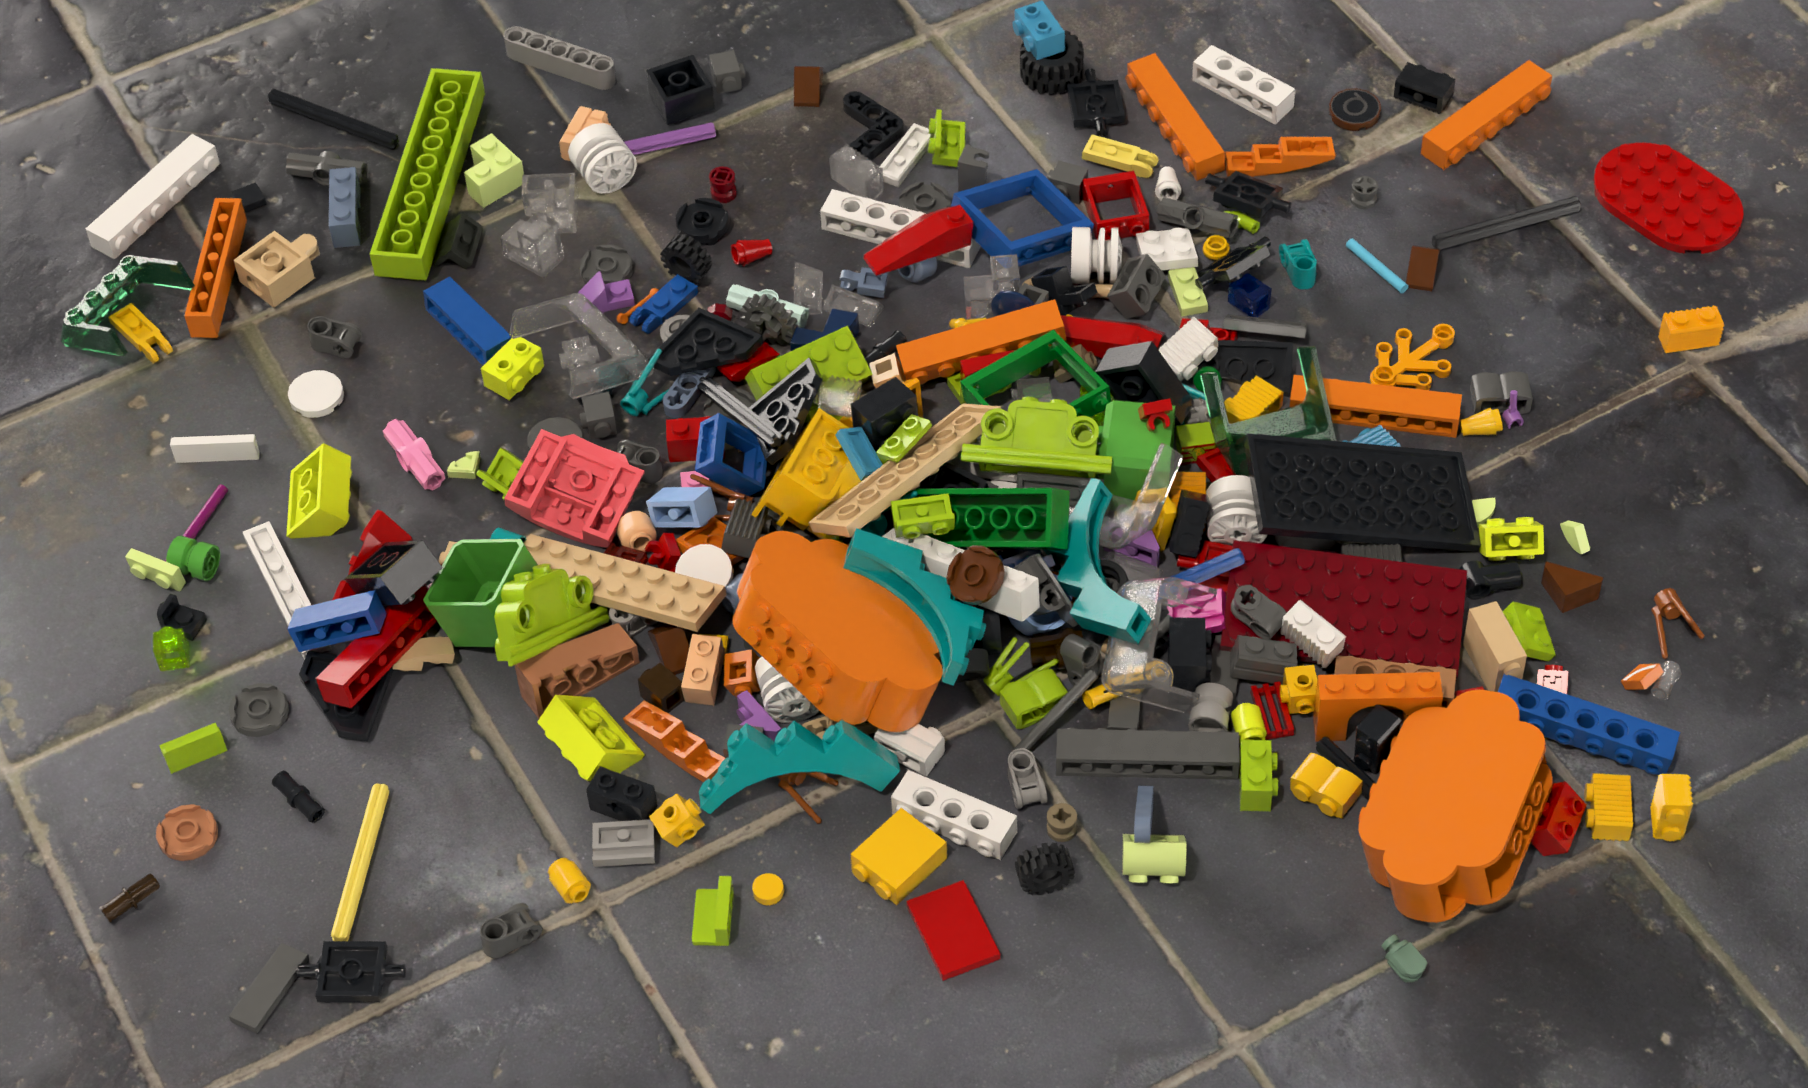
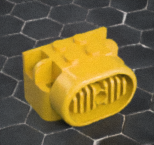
M819 408L799 435L794 448L783 459L751 515L756 518L763 507L766 506L780 515L776 522L780 527L788 520L801 530L806 529L820 539L838 541L841 537L840 535L813 532L809 521L861 482L835 436L840 429L849 427Z

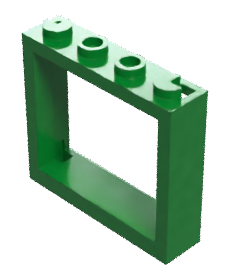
M1055 330L1046 333L960 381L963 399L967 404L989 405L984 398L1056 359L1088 392L1069 403V405L1075 408L1077 417H1092L1104 411L1106 405L1111 402L1109 386Z

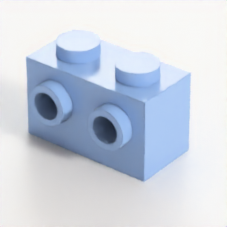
M664 487L646 501L654 527L698 528L707 525L708 520L717 514L711 487Z

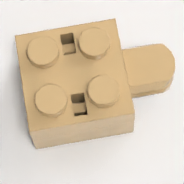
M273 231L234 259L239 281L275 308L315 278L311 261L319 256L320 252L316 238L310 234H303L290 243L276 231Z

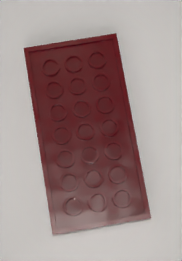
M1233 540L1232 550L1239 548L1244 554L1245 563L1229 570L1225 604L1226 629H1222L1221 651L1231 652L1238 635L1261 638L1231 612V603L1236 590L1241 586L1251 585L1271 601L1279 604L1286 612L1299 600L1303 601L1347 636L1344 649L1338 656H1354L1362 659H1381L1388 662L1414 663L1422 666H1441L1447 669H1456L1457 681L1467 570ZM1281 628L1271 639L1294 643L1290 642V638L1285 639V635H1281ZM1297 646V661L1317 663V661H1313L1312 657H1308V653H1304L1303 649L1299 650V646ZM1336 658L1329 665L1335 666Z

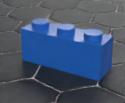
M376 590L295 609L287 630L298 651L303 652L379 634L387 613Z

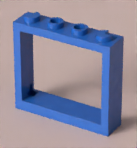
M1038 169L954 193L951 206L961 205L973 220L972 238L1005 271L1071 251L1072 227H1090L1091 233L1094 227V223ZM1031 194L1063 226L1010 241L979 209Z

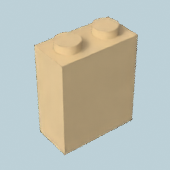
M1497 601L1469 609L1463 645L1488 691L1498 692L1504 673L1505 675L1523 679L1527 655Z

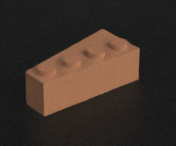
M616 623L557 645L515 665L521 697L538 719H540L555 695L582 696L640 662L637 645L620 624Z

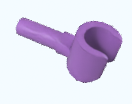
M1516 390L1510 392L1509 409L1505 410L1502 414L1509 429H1511V424L1515 421L1519 426H1522L1524 423L1517 409L1518 392Z

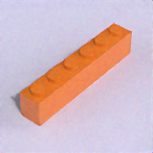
M1156 53L1127 63L1128 75L1125 78L1128 87L1131 90L1134 89L1141 106L1145 105L1148 109L1152 122H1156L1159 125L1163 138H1168L1174 154L1181 157L1185 170L1188 173L1191 172L1196 181L1206 178L1209 173L1213 175L1224 171V150Z
M1528 60L1424 134L1421 155L1443 170L1452 164L1458 163L1464 155L1476 150L1482 142L1494 137L1500 129L1512 124L1518 116L1527 113L1539 101L1545 100L1551 92L1552 75Z
M215 198L184 315L191 337L218 338L235 270L234 259L238 257L247 223L242 200L239 198Z
M1054 299L896 345L906 381L917 378L921 385L928 380L938 377H949L959 372L960 360L1009 350L1015 351L1052 330H1055L1064 341H1066V334L1056 300Z
M1294 375L1288 418L1369 428L1382 425L1386 430L1456 438L1462 394Z

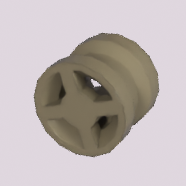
M1059 803L1053 805L1048 810L1047 833L1051 839L1057 842H1066L1076 835L1077 813L1071 805Z

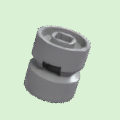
M1217 683L1199 685L1194 694V707L1191 710L1188 723L1189 730H1197L1199 732L1227 731L1233 693L1227 687Z

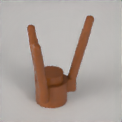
M695 474L690 475L691 479L711 487L712 492L729 498L727 511L732 512L735 501L738 498L741 500L745 499L747 502H755L754 497L735 492ZM715 515L714 517L720 521H729L730 515Z
M1667 588L1655 595L1654 602L1656 606L1651 611L1655 616L1663 659L1668 658L1662 616L1667 619H1675L1682 615L1700 639L1704 638V634L1685 609L1674 589Z
M795 772L776 776L781 779L778 786L786 790L817 824H820L822 822L820 817L794 790L792 785H800L806 775L834 786H838L839 782L821 772Z

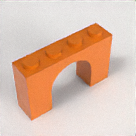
M1440 672L1318 675L1313 712L1315 742L1325 736L1329 737L1332 741H1346L1349 719L1353 714L1367 707L1386 705L1399 708L1403 711L1404 721L1417 710L1426 707H1441L1443 693Z

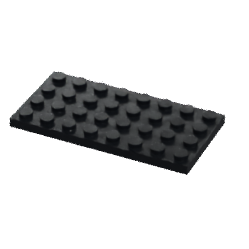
M1247 433L1244 438L1259 534L1387 545L1399 544L1400 546L1477 552L1481 546L1462 452Z

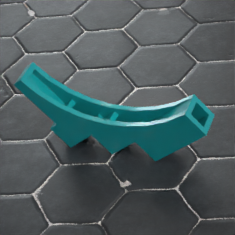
M1091 478L1069 516L1068 550H1043L1047 555H1052L1056 564L1063 565L1056 579L1069 596L1077 598L1069 614L1082 628L1139 644L1152 619L1140 604L1118 595L1109 588L1105 580L1099 558V535L1104 514L1113 495L1101 480Z
M856 528L847 548L843 568L865 576L885 587L919 616L930 631L939 649L943 669L942 682L954 686L958 675L963 676L967 669L969 658L965 656H967L969 650H972L976 639L981 641L986 629V623L982 622L984 610L955 601L950 586L947 584V578L924 571L925 564L921 563L923 550Z
M843 720L828 727L822 739L796 721H793L787 728H782L779 731L775 741L746 723L740 730H735L727 741L729 758L724 759L711 780L707 779L700 787V808L711 814L726 799L745 787L770 777L795 772L839 774L861 781L881 792L900 772L898 757L871 737Z

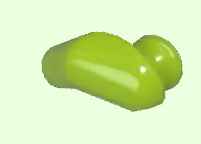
M1224 211L1238 215V228H1244L1252 234L1258 231L1260 222L1241 211Z

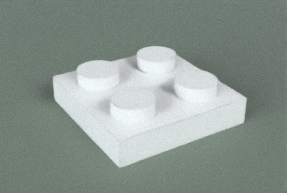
M1173 228L1164 231L1136 233L1139 254L1147 253L1161 271L1198 267V256L1189 228Z

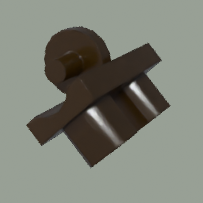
M1073 628L1061 629L1058 634L1050 636L1044 633L1033 634L1032 638L1029 639L1032 668L1040 667L1053 659H1057V668L1065 669V663L1060 653L1061 644L1070 634L1083 638L1081 630L1074 631Z

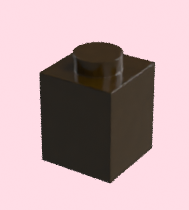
M660 662L652 669L644 671L641 677L638 678L640 696L646 702L667 713L685 701L681 689L682 681Z

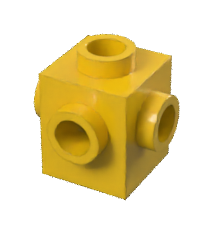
M1314 665L1284 668L1283 685H1280V698L1282 703H1287L1290 714H1308L1314 711L1317 686Z
M677 793L673 797L666 799L662 806L649 816L662 839L675 847H679L686 840L693 838L697 831L705 825L699 816L701 809L691 798L686 800Z

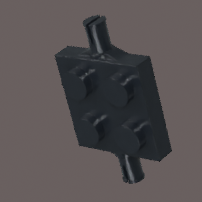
M1091 68V75L1089 69L1085 71L1086 81L1077 84H1067V95L1074 128L1095 126L1097 136L1101 137L1102 130V136L1105 137L1107 135L1106 125L1125 123L1118 80H1097L1096 72Z
M1235 171L1231 176L1220 178L1209 173L1205 179V184L1217 187L1212 201L1220 203L1226 208H1234L1245 212L1250 217L1261 218L1269 209L1273 208L1286 213L1291 209V202L1280 199L1283 192L1282 187Z
M1265 236L1257 242L1249 244V246L1234 249L1197 272L1199 278L1195 279L1196 286L1199 289H1203L1212 282L1213 284L1222 281L1232 283L1243 277L1242 273L1244 271L1258 268L1263 264L1262 260L1271 255L1267 248L1271 246V241Z
M324 941L322 955L317 964H298L297 977H316L317 988L315 997L317 1002H380L382 985L386 977L405 978L406 966L405 964L387 965L388 947L386 941Z

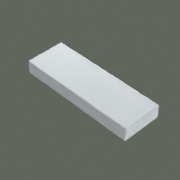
M914 123L875 172L876 179L899 187L928 150L929 138H933V134H928L929 129Z
M255 434L173 437L170 442L176 463L259 460L260 451Z

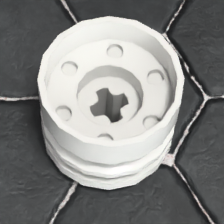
M605 123L590 125L576 134L570 143L568 150L569 159L594 192L604 194L619 190L635 174L637 167L636 157L611 125Z
M1072 227V283L1089 284L1091 272H1097L1098 282L1103 284L1104 272H1110V284H1114L1121 271L1122 243L1118 228H1112L1111 240H1105V228H1100L1098 240H1093L1090 227Z
M1230 475L1219 478L1211 483L1206 490L1210 501L1209 512H1207V536L1210 541L1233 546V540L1262 543L1267 535L1259 534L1250 477Z
M762 656L757 660L755 672L761 690L764 709L774 721L781 723L806 720L819 712Z

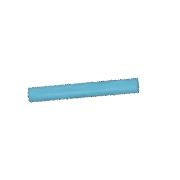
M1353 238L1348 240L1346 247L1396 290L1404 293L1408 289V285L1356 240Z

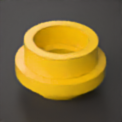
M1212 235L1203 244V253L1209 259L1218 260L1229 253V244L1223 236Z

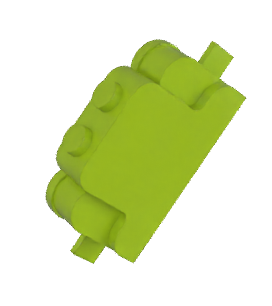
M1023 397L1022 400L1013 401L1009 405L1008 411L1000 408L991 409L983 415L981 420V445H962L961 461L979 463L980 471L1017 474L1018 471L1086 478H1095V473L1111 475L1113 457L1097 455L1098 424L1091 417H1077L1075 408L1067 404L1065 400L1053 399L1050 402H1040L1039 399L1034 397Z
M540 564L532 567V572L515 574L514 580L505 583L501 589L502 603L497 606L495 611V623L498 633L495 643L497 661H508V666H514L609 622L607 607L601 605L592 610L590 608L594 591L592 582L587 576L568 577L564 569H551L550 564Z

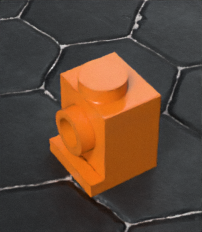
M752 649L725 654L724 686L735 697L746 690L751 695L752 692L760 691L755 672L759 656Z

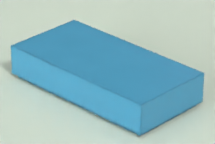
M862 427L840 429L835 434L861 481L883 465Z

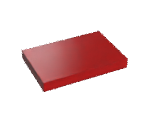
M964 880L906 901V907L942 981L1000 960V952Z

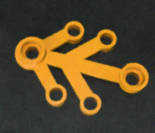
M1448 324L1436 325L1432 331V339L1410 354L1409 345L1412 340V332L1405 328L1397 330L1395 343L1398 345V362L1393 366H1389V359L1392 356V345L1388 342L1378 343L1375 351V356L1378 358V366L1370 374V383L1387 386L1409 385L1414 386L1415 389L1430 390L1432 383L1430 375L1420 373L1416 376L1404 375L1402 373L1404 371L1434 372L1439 378H1447L1451 373L1452 367L1449 361L1444 359L1423 361L1422 359L1436 349H1446L1453 343L1455 335L1453 327Z

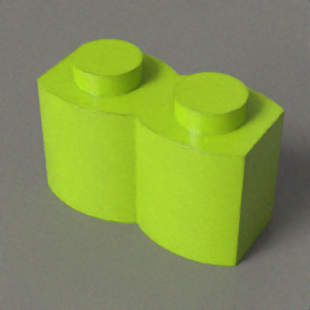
M1053 669L1039 670L1031 674L1027 680L1013 681L1005 685L1000 691V705L1015 728L1023 729L1040 721L1068 691Z

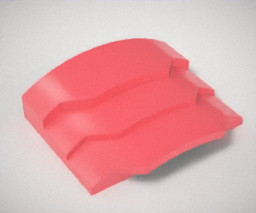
M541 429L504 498L505 506L523 518L553 533L584 544L609 548L617 533L619 520L625 514L633 494L644 475V470L629 465L624 454L593 444L575 434L560 437Z

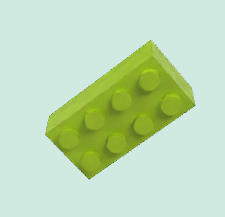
M847 325L751 369L745 379L757 401L806 359L810 358L817 364L823 379L812 403L813 406L840 392L866 383L873 374Z

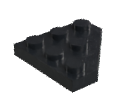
M699 307L658 348L662 350V353L653 368L673 376L746 361L764 343L761 334ZM655 352L648 358V361H650Z
M810 358L806 359L749 407L750 410L784 436L780 448H771L757 437L764 458L771 465L785 457L794 448L823 380L817 364Z
M308 651L299 672L302 684L338 737L367 742L394 670L391 667L352 708L325 702L316 681V677L338 655Z

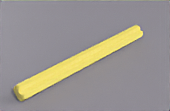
M376 783L372 786L331 932L333 941H348L389 796L388 786L385 784Z

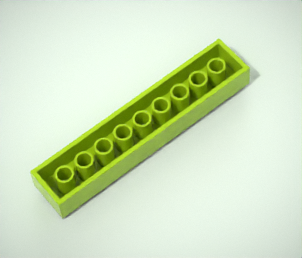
M431 68L370 251L375 276L427 280L485 97L481 72Z

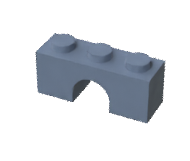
M356 167L329 169V230L334 248L360 246V222L357 208H361V188Z

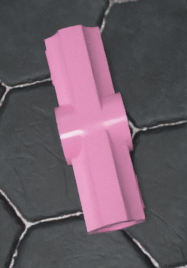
M394 419L390 421L383 430V434L395 450L403 469L406 472L411 471L424 489L433 491L440 487L443 480H445V474L432 458L431 451L424 439L421 437L417 438L404 420Z

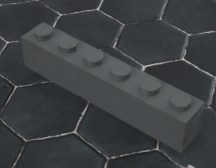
M1105 728L1057 729L1056 776L1238 780L1239 732L1168 731L1165 729L1157 731L1137 729L1108 730Z

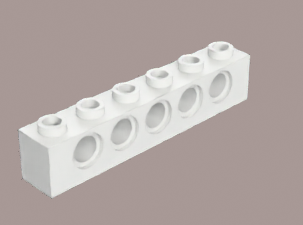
M832 189L820 210L821 227L823 230L876 244L882 243L925 214ZM971 238L970 246L936 257L937 260L970 268L981 246Z

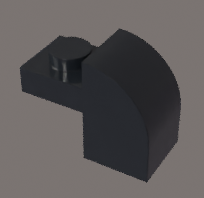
M1067 266L1048 268L1031 278L1033 286L1049 291V301L1055 299L1060 315L1064 316L1076 308L1088 304V299L1098 293L1095 283L1073 286Z

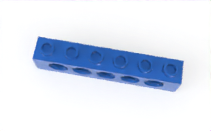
M1504 673L1498 692L1511 697L1516 702L1520 713L1519 721L1533 724L1540 729L1545 737L1554 739L1561 744L1586 750L1591 754H1598L1613 759L1620 764H1628L1643 769L1650 774L1660 775L1667 773L1673 760L1680 735L1679 731L1511 675H1505Z

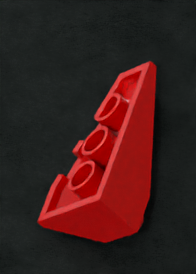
M961 205L946 207L921 215L864 254L863 259L877 276L970 246L973 220Z
M1061 315L1066 334L1065 342L1070 347L1081 344L1088 352H1092L1094 356L1100 358L1104 357L1108 348L1153 341L1159 350L1165 336L1164 332L1140 323Z
M377 510L360 537V541L364 543L358 557L352 555L348 563L350 565L349 574L386 542L413 541L412 537L383 511ZM342 580L332 600L356 595V593L346 580Z

